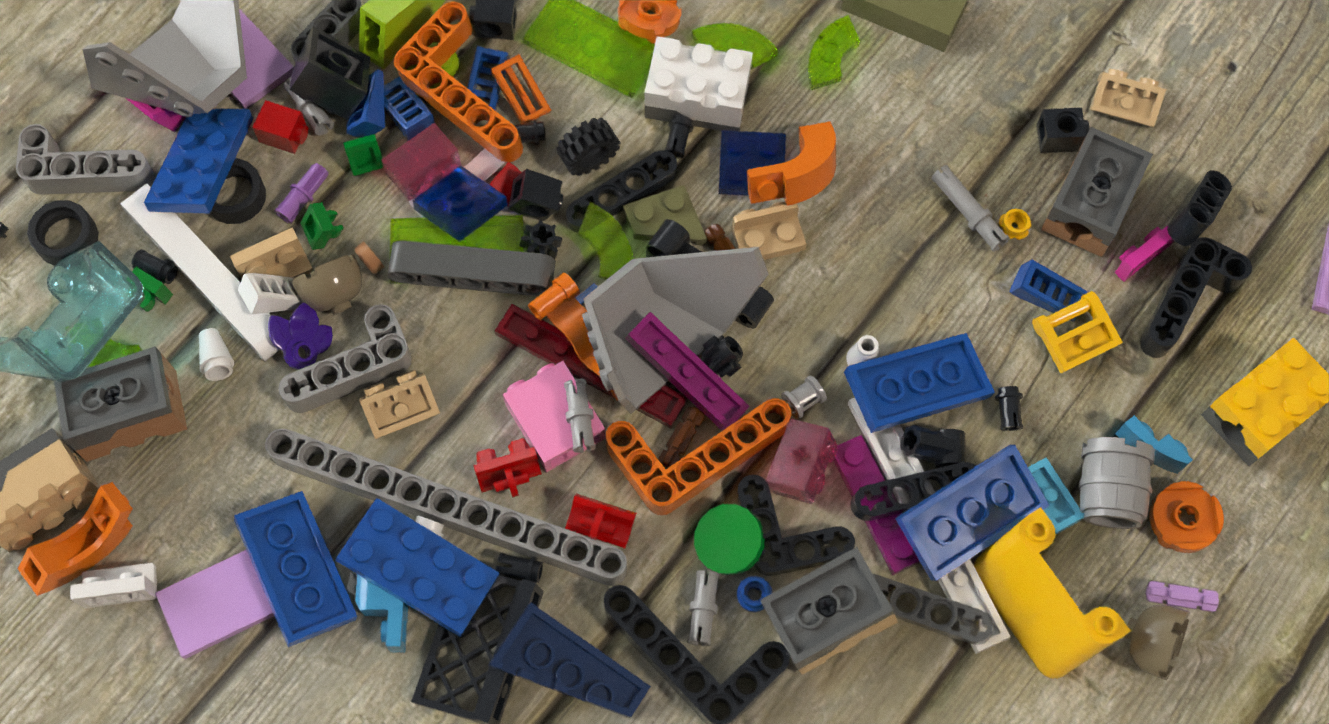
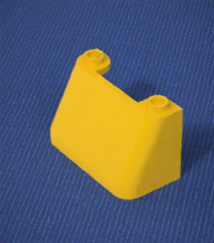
M1040 507L987 548L975 560L973 566L996 610L1038 670L1044 676L1058 679L1131 632V630L1120 615L1111 608L1098 607L1085 615L1081 612L1040 554L1053 543L1055 538V527Z

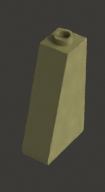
M843 0L841 10L945 52L969 0Z

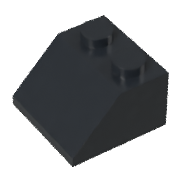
M313 26L293 68L289 90L301 99L310 100L323 107L330 114L338 115L348 120L367 94L370 57Z

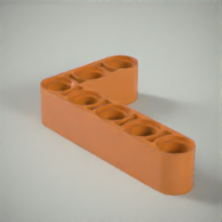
M454 1L445 3L396 53L394 64L398 74L407 87L497 159L507 163L514 162L523 153V145L517 128L441 68L470 37L473 29L463 4ZM455 20H461L457 24H451ZM439 42L436 46L429 47L430 44ZM411 65H417L412 70H406ZM441 83L437 88L429 89L433 84ZM457 102H465L462 106L453 108V105ZM480 121H489L485 126H476ZM506 139L513 140L507 146H500V143Z
M779 398L769 399L667 469L663 467L635 427L629 422L617 421L608 427L606 431V447L613 461L648 509L657 515H667L783 436L789 426L791 409L784 400ZM770 413L779 414L783 421L778 424L770 423L766 419V415ZM742 432H749L755 436L756 440L751 443H744L738 438V435ZM619 435L627 436L631 440L628 445L623 447L615 445L612 441ZM714 451H721L727 455L728 459L717 463L709 455ZM639 462L647 463L651 467L650 471L645 474H638L632 468ZM687 470H693L699 474L700 478L695 482H687L681 477V474ZM664 489L671 494V498L668 501L659 502L652 495L655 491Z

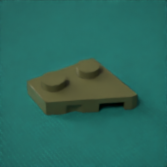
M684 185L623 205V212L634 239L650 241L666 219H670L679 223L688 231L690 241H694L696 245L700 246L707 244V237Z

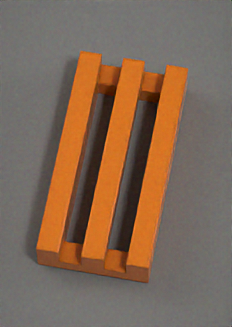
M520 54L491 69L492 75L520 124L530 123L533 119H539L541 116L551 112L548 103ZM516 64L541 109L535 110L511 66ZM505 70L507 76L509 77L511 83L513 84L515 90L521 98L524 106L526 107L529 113L528 116H526L523 112L512 90L510 89L508 83L502 75V71Z

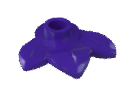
M301 303L295 309L290 320L275 315L269 317L268 332L270 340L275 347L283 351L285 362L295 370H300L314 364L317 360V355L325 352L332 343V327L319 325L316 311L306 303ZM299 347L305 350L306 356L304 359L298 354Z

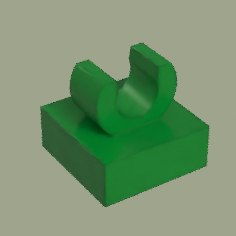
M375 134L343 142L353 176L385 168Z
M322 202L310 204L300 222L312 250L324 248L330 238L339 237L344 229L343 225H332L331 222L335 220L337 212L334 210L326 211Z
M135 267L128 276L136 286L131 287L127 291L126 298L134 303L139 296L145 295V299L140 304V307L146 312L153 309L155 299L166 305L173 296V293L162 282L138 267Z

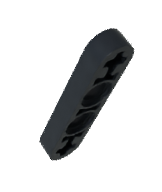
M666 150L656 151L573 201L566 210L569 228L577 233H586L623 211V205L641 200L675 178L677 173V160L675 156ZM660 162L662 165L668 164V171H664L662 168L657 170V163ZM653 173V180L651 181L649 175ZM632 177H639L645 182L644 186L638 190L630 189L626 183ZM611 193L618 200L613 206H604L599 201L600 197L603 194ZM593 202L595 208L591 210V203ZM580 212L582 215L587 213V220L576 219L575 213Z
M962 462L865 485L852 497L850 502L851 510L858 519L863 521H872L904 513L931 496L925 489L924 484L926 480H936L942 489L950 482L959 478L962 473L965 474L976 467V465L970 462ZM893 488H904L909 494V502L901 504L895 501L892 496ZM883 495L884 501L876 503L871 511L868 506H862L860 503L865 496L868 501H873Z

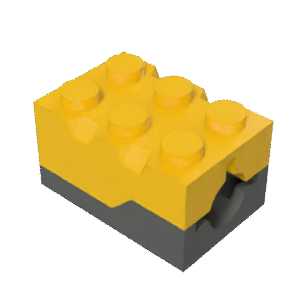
M1292 338L1242 380L1219 396L1201 415L1248 466H1251L1329 402V374L1295 338Z

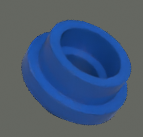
M747 577L738 586L737 600L745 610L760 612L765 609L760 600L772 594V588L768 581L762 577ZM751 589H756L761 593V598L756 601L751 600L748 597V592Z

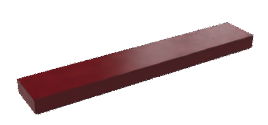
M510 305L494 330L495 335L549 364L554 363L556 365L564 361L573 377L584 379L588 385L615 398L610 390H606L602 379L581 362L573 345L563 332L552 324L537 319L533 314L518 306ZM664 385L636 410L672 428L688 398L684 394Z

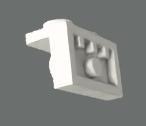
M153 563L85 571L82 573V584L70 585V599L83 608L157 599L155 594L157 592L156 566Z

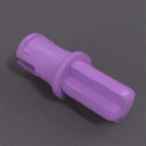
M318 163L313 164L297 184L290 186L291 191L274 210L276 215L285 222L292 224L302 208L308 202L311 203L314 200L312 195L327 178L328 171Z

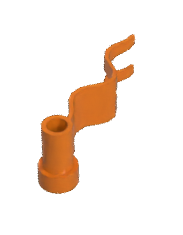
M563 272L552 281V286L531 301L528 307L539 320L547 316L569 339L581 362L600 377V369L593 354L594 349L582 318V314L586 313L587 310L575 298L580 294V290L574 280ZM610 390L615 399L619 401L614 390Z

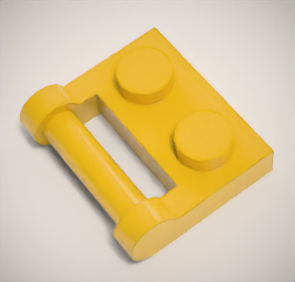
M1093 291L1082 295L1081 300L1048 316L1041 315L1032 320L1035 332L1045 343L1060 374L1123 343L1099 297ZM1085 312L1091 314L1093 320L1059 337L1053 329Z

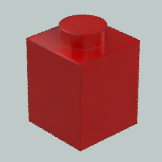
M265 100L252 126L259 143L293 154L296 153L299 145L303 144L308 136V126L301 111Z

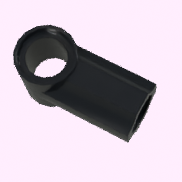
M911 425L906 427L903 436L900 438V450H903L908 457L935 463L936 469L966 462L965 432L958 429H942L937 431Z

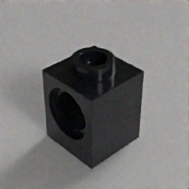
M476 0V5H471L469 10V19L475 27L476 37L514 40L517 20L516 0Z
M1082 108L1043 109L1036 124L1040 153L1078 152L1089 131V122L1084 120ZM1059 128H1064L1067 131H1069V133L1063 132Z
M525 169L513 180L508 210L538 220H547L555 212L557 213L562 206V181Z

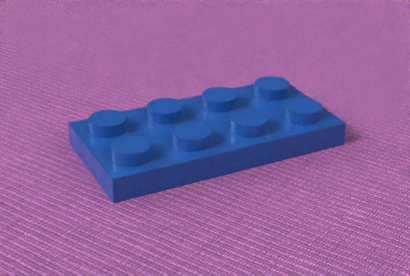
M212 109L208 113L193 114L191 117H186L144 201L149 212L210 214L254 119L250 110Z
M967 333L850 365L844 371L871 433L985 400L995 393Z
M1008 445L895 519L930 580L937 581L995 543L1026 516L1040 507L1044 510L1050 505L1015 445Z
M303 491L234 515L236 527L287 647L357 620V613Z
M378 498L375 499L336 557V561L459 637H461L500 574Z

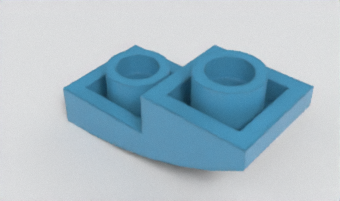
M1135 415L1126 421L1115 433L1119 438H1125V444L1136 447L1137 441L1152 445L1155 449L1154 465L1178 474L1193 461L1183 443L1173 439L1170 434H1167L1158 442L1150 426L1143 421H1139Z

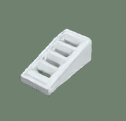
M246 273L243 275L238 288L251 315L295 310L302 303L298 295H295L293 291L295 289L291 282L295 278Z

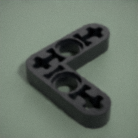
M748 475L740 481L737 489V498L741 507L753 509L754 506L752 496L744 494L748 490V485L754 484L755 489L762 490L758 494L759 508L751 512L756 517L763 516L770 520L771 530L763 534L764 542L772 538L776 540V542L770 541L769 548L772 556L778 555L779 558L775 561L774 567H769L768 562H761L760 559L764 558L765 555L764 548L759 560L754 564L759 573L765 576H775L825 565L854 549L855 538L852 532L842 526L782 538L767 481L759 475ZM834 536H838L840 541H847L843 552H838L837 547H829L824 550L825 556H820L821 547L817 539H822V546L831 544ZM806 542L813 547L814 556L809 560H801L795 555L794 547L798 543Z

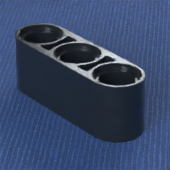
M1215 170L1208 171L1186 195L1167 227L1168 234L1176 243L1183 246L1192 245L1214 222L1232 190L1231 182L1224 174Z

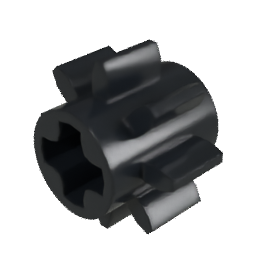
M539 220L538 224L533 227L530 225L525 226V236L521 237L519 247L526 248L527 252L546 254L555 259L558 253L557 248L562 243V237L555 236V225L550 226Z
M714 335L703 344L705 351L702 353L701 360L715 374L720 375L722 378L725 375L731 377L742 368L738 362L742 360L743 351L734 338L730 336L724 338L723 335L717 338Z

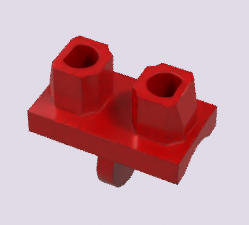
M521 438L512 441L508 445L510 454L497 458L494 449L488 448L478 451L476 454L477 464L473 465L481 492L492 489L499 492L510 488L512 498L519 496L518 485L530 482L529 478L542 474L535 448H530L526 440Z
M576 493L565 529L589 536V538L594 540L598 539L626 548L637 513Z

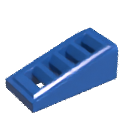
M477 46L467 89L478 97L490 99L489 106L496 111L501 89L496 80L491 81L479 78L480 73L493 76L491 68L482 67L483 63L499 65L509 60L510 57L508 52ZM504 70V71H502L501 73H502V75H503L504 78H505L506 72H505V70ZM477 84L492 87V93L477 90Z
M378 69L369 75L367 94L348 119L346 133L357 138L376 134L385 128L384 74L382 70Z
M400 76L384 85L385 111L408 142L435 126L433 114L415 92L403 83ZM396 89H401L400 92L387 99L385 97ZM404 96L407 97V99L403 100L402 102L398 103L397 105H395V106L392 105V103L396 102L397 100L401 99L402 97H404ZM410 104L413 105L411 108L407 109L401 114L398 112ZM416 112L419 113L417 116L413 117L412 119H410V120H408V121L405 120L406 118H408V117L411 116L412 114H414V113H416Z
M1033 259L1020 266L1009 291L1018 298L1052 313L1066 307L1063 303L1067 293L1072 295L1068 306L1081 300V296L1088 293V291ZM1042 282L1046 283L1043 293L1039 291ZM1055 288H1057L1059 291L1054 300L1051 297Z

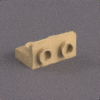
M1109 69L1108 73L1102 72L1099 74L1097 80L1099 82L1090 111L1152 128L1155 127L1166 89L1158 87V81L1140 77L1139 82L1127 79L1128 73L1116 69Z
M777 202L766 209L757 211L755 209H747L734 216L732 234L737 249L759 247L763 260L806 250V241L797 216L798 204L787 206L785 202Z
M293 227L230 256L241 278L246 273L297 278L304 273L306 275L313 271Z
M412 370L397 376L398 383L385 387L382 382L364 389L365 395L360 397V403L375 439L440 414L424 373L417 375L416 370Z

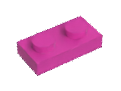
M1168 226L1162 230L1156 227L1143 239L1145 243L1137 248L1133 245L1119 257L1122 262L1115 271V274L1123 282L1174 243V240L1168 234Z

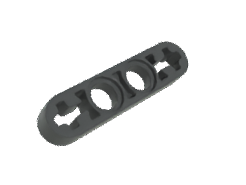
M873 574L883 593L889 595V588H895L890 597V605L896 618L970 644L979 645L990 639L993 632V624L986 612ZM906 593L913 595L917 599L916 608L908 613L901 612L896 606L898 597ZM939 605L948 607L952 612L950 621L943 625L936 624L931 619L933 608ZM958 610L965 612L962 620L974 623L976 618L982 619V626L987 628L985 632L979 631L977 636L970 635V628L962 624L959 625L960 631L952 630L957 623Z

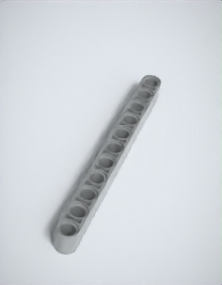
M276 429L266 438V451L281 468L372 501L378 498L394 509L443 524L444 527L530 558L535 556L538 561L605 585H618L627 575L626 556L622 550L612 545L288 429ZM292 443V447L287 453L277 454L278 448L282 444ZM318 454L324 455V459L319 465L309 466V461L313 456ZM347 466L357 467L356 472L351 477H341V472ZM378 478H389V483L383 489L373 488V483ZM420 489L422 493L417 500H405V495L408 491ZM450 500L455 503L453 509L448 513L437 511L439 504L443 501ZM477 512H484L488 515L486 521L480 525L470 523V518ZM508 524H517L521 527L520 532L514 537H506L502 534L503 529ZM546 535L554 539L552 546L547 549H539L535 546V542L541 536ZM580 547L588 553L583 560L573 561L568 557L569 552L573 548ZM609 559L617 560L621 564L620 569L615 573H606L602 570L601 566Z

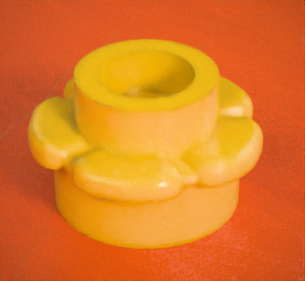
M1017 208L1003 214L998 223L999 227L1002 228V231L1010 239H1024L1029 234L1028 229L1031 228L1029 215L1024 210ZM1012 223L1017 224L1018 227L1014 228Z

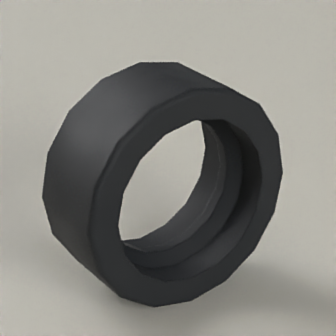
M235 158L226 179L231 177L247 178L252 185V190L245 200L233 206H222L215 201L210 215L217 221L226 224H241L251 220L261 211L266 201V188L257 169L248 161Z
M56 200L45 204L34 213L28 224L27 235L30 245L47 263L57 267H71L82 263L93 253L98 243L99 232L94 220L80 204L69 200ZM63 219H77L81 223V233L78 239L70 246L62 249H50L45 244V235L56 222Z

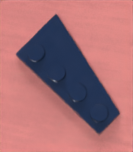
M532 603L528 604L487 665L627 718L633 716L651 687Z

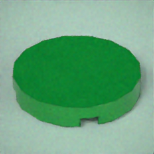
M721 504L710 509L699 520L694 533V547L699 560L708 569L722 575H735L748 571L759 560L764 549L765 538H763V528L760 520L750 510L737 504Z

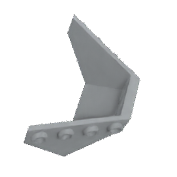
M181 0L172 20L130 54L111 42L87 45L82 49L92 89L173 111L185 117H191L193 114L208 113L247 78L238 0Z
M759 247L632 259L583 299L587 312L582 314V318L594 349L593 354L600 369L599 374L607 391L614 390L619 402L630 414L667 384L669 380L637 351L625 337L651 312L694 354L699 356L705 351L703 344L714 335L719 338L727 332L769 275Z

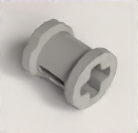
M811 375L804 380L803 384L791 392L785 391L781 394L782 400L789 405L791 415L796 419L803 417V412L816 403L822 404L827 400L824 389L817 379Z

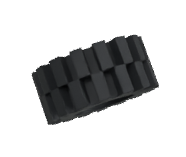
M592 118L589 123L583 121L580 127L574 126L571 128V133L566 132L563 135L564 139L559 140V146L556 147L557 153L569 173L581 176L584 172L585 174L591 173V170L594 168L598 170L600 168L599 165L602 163L606 165L609 162V157L614 158L616 155L615 151L620 149V141L606 119L599 118L597 120Z

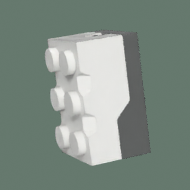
M657 36L645 89V118L669 122L673 119L674 115H684L692 120L691 124L695 127L739 134L750 80L753 52L731 48L727 52L714 50L711 45L698 43L693 47L683 45L680 40Z

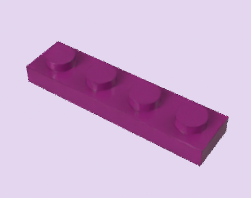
M651 312L625 337L637 351L720 430L723 431L736 422L750 407Z
M862 435L830 448L829 453L852 497L865 485L885 481ZM883 495L873 501H868L865 496L860 503L862 506H868L871 511L876 503L884 501ZM901 514L865 521L892 576L920 563L895 519Z

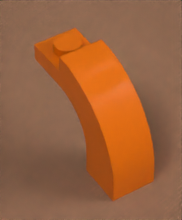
M831 121L799 127L800 154L794 159L780 164L747 170L748 196L751 204L784 198L786 205L789 206L812 198L829 185L836 172V134Z
M113 482L102 485L97 491L89 509L76 524L50 540L27 548L18 570L37 596L54 590L79 577L83 572L88 571L109 555L122 542L133 527L127 519L133 509L128 499L121 494Z

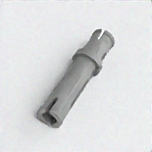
M948 165L941 167L942 173L937 170L931 177L932 181L939 186L968 220V227L972 231H977L993 252L1000 249L999 244L1003 247L1010 238L992 219L993 214L990 210L983 209L953 174Z

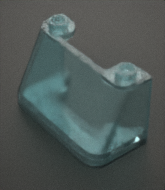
M100 241L60 260L47 276V286L51 294L60 303L36 332L25 326L11 338L0 337V372L58 382L76 379L84 372L140 302L143 296L141 281Z

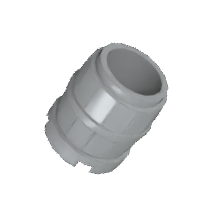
M1118 437L1091 438L1087 440V444L1083 442L1081 458L1084 460L1082 477L1079 481L1080 512L1084 514L1083 520L1096 526L1117 529H1132L1142 526V522L1147 518L1149 499L1152 495L1150 467L1154 464L1155 449L1152 445L1137 441L1136 447L1125 444V438Z

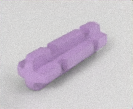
M1149 581L1146 588V599L1153 603L1162 604L1163 601H1166V605L1196 609L1197 606H1200V610L1208 612L1216 611L1219 604L1218 593L1213 590L1202 589V592H1198V588L1170 583L1166 587L1164 582Z

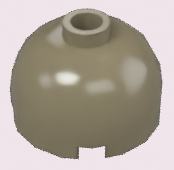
M351 254L350 256L345 255L314 268L315 270L310 273L311 276L306 277L304 273L291 282L302 303H306L315 311L331 310L333 315H336L352 307L350 301L359 294L362 288V273L354 254Z
M1161 604L1153 605L1143 610L1138 619L1130 618L1127 626L1131 632L1126 634L1124 638L1130 640V655L1133 662L1141 670L1160 679L1168 680L1174 668L1169 665L1170 660H1174L1179 655L1188 627L1189 619L1187 617L1190 615V611L1176 606Z

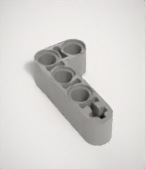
M40 124L29 125L20 133L16 171L28 188L35 194L137 191L146 183L151 187L155 180L154 170L143 153L138 150L60 152L56 141L48 130ZM107 169L104 173L99 174L102 170Z
M383 304L374 305L367 310L364 321L371 341L283 377L278 389L288 408L296 413H304L406 371L411 365L412 356L393 310ZM380 321H390L388 326L383 329L375 328L376 324ZM391 350H402L398 357L387 358V354ZM361 362L370 363L366 370L361 372L355 371L356 366ZM329 375H337L334 383L329 385L323 384L324 379ZM311 383L315 384L317 388L316 390L313 391V388L310 385ZM300 389L301 395L296 397L295 391Z

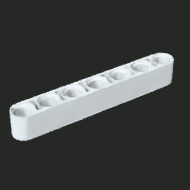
M147 183L120 203V206L168 259L174 262L178 270L263 361L266 362L280 350L272 344L269 337L268 321L272 315L270 313L251 315L238 291L241 282L176 213L149 212L144 201L151 188Z

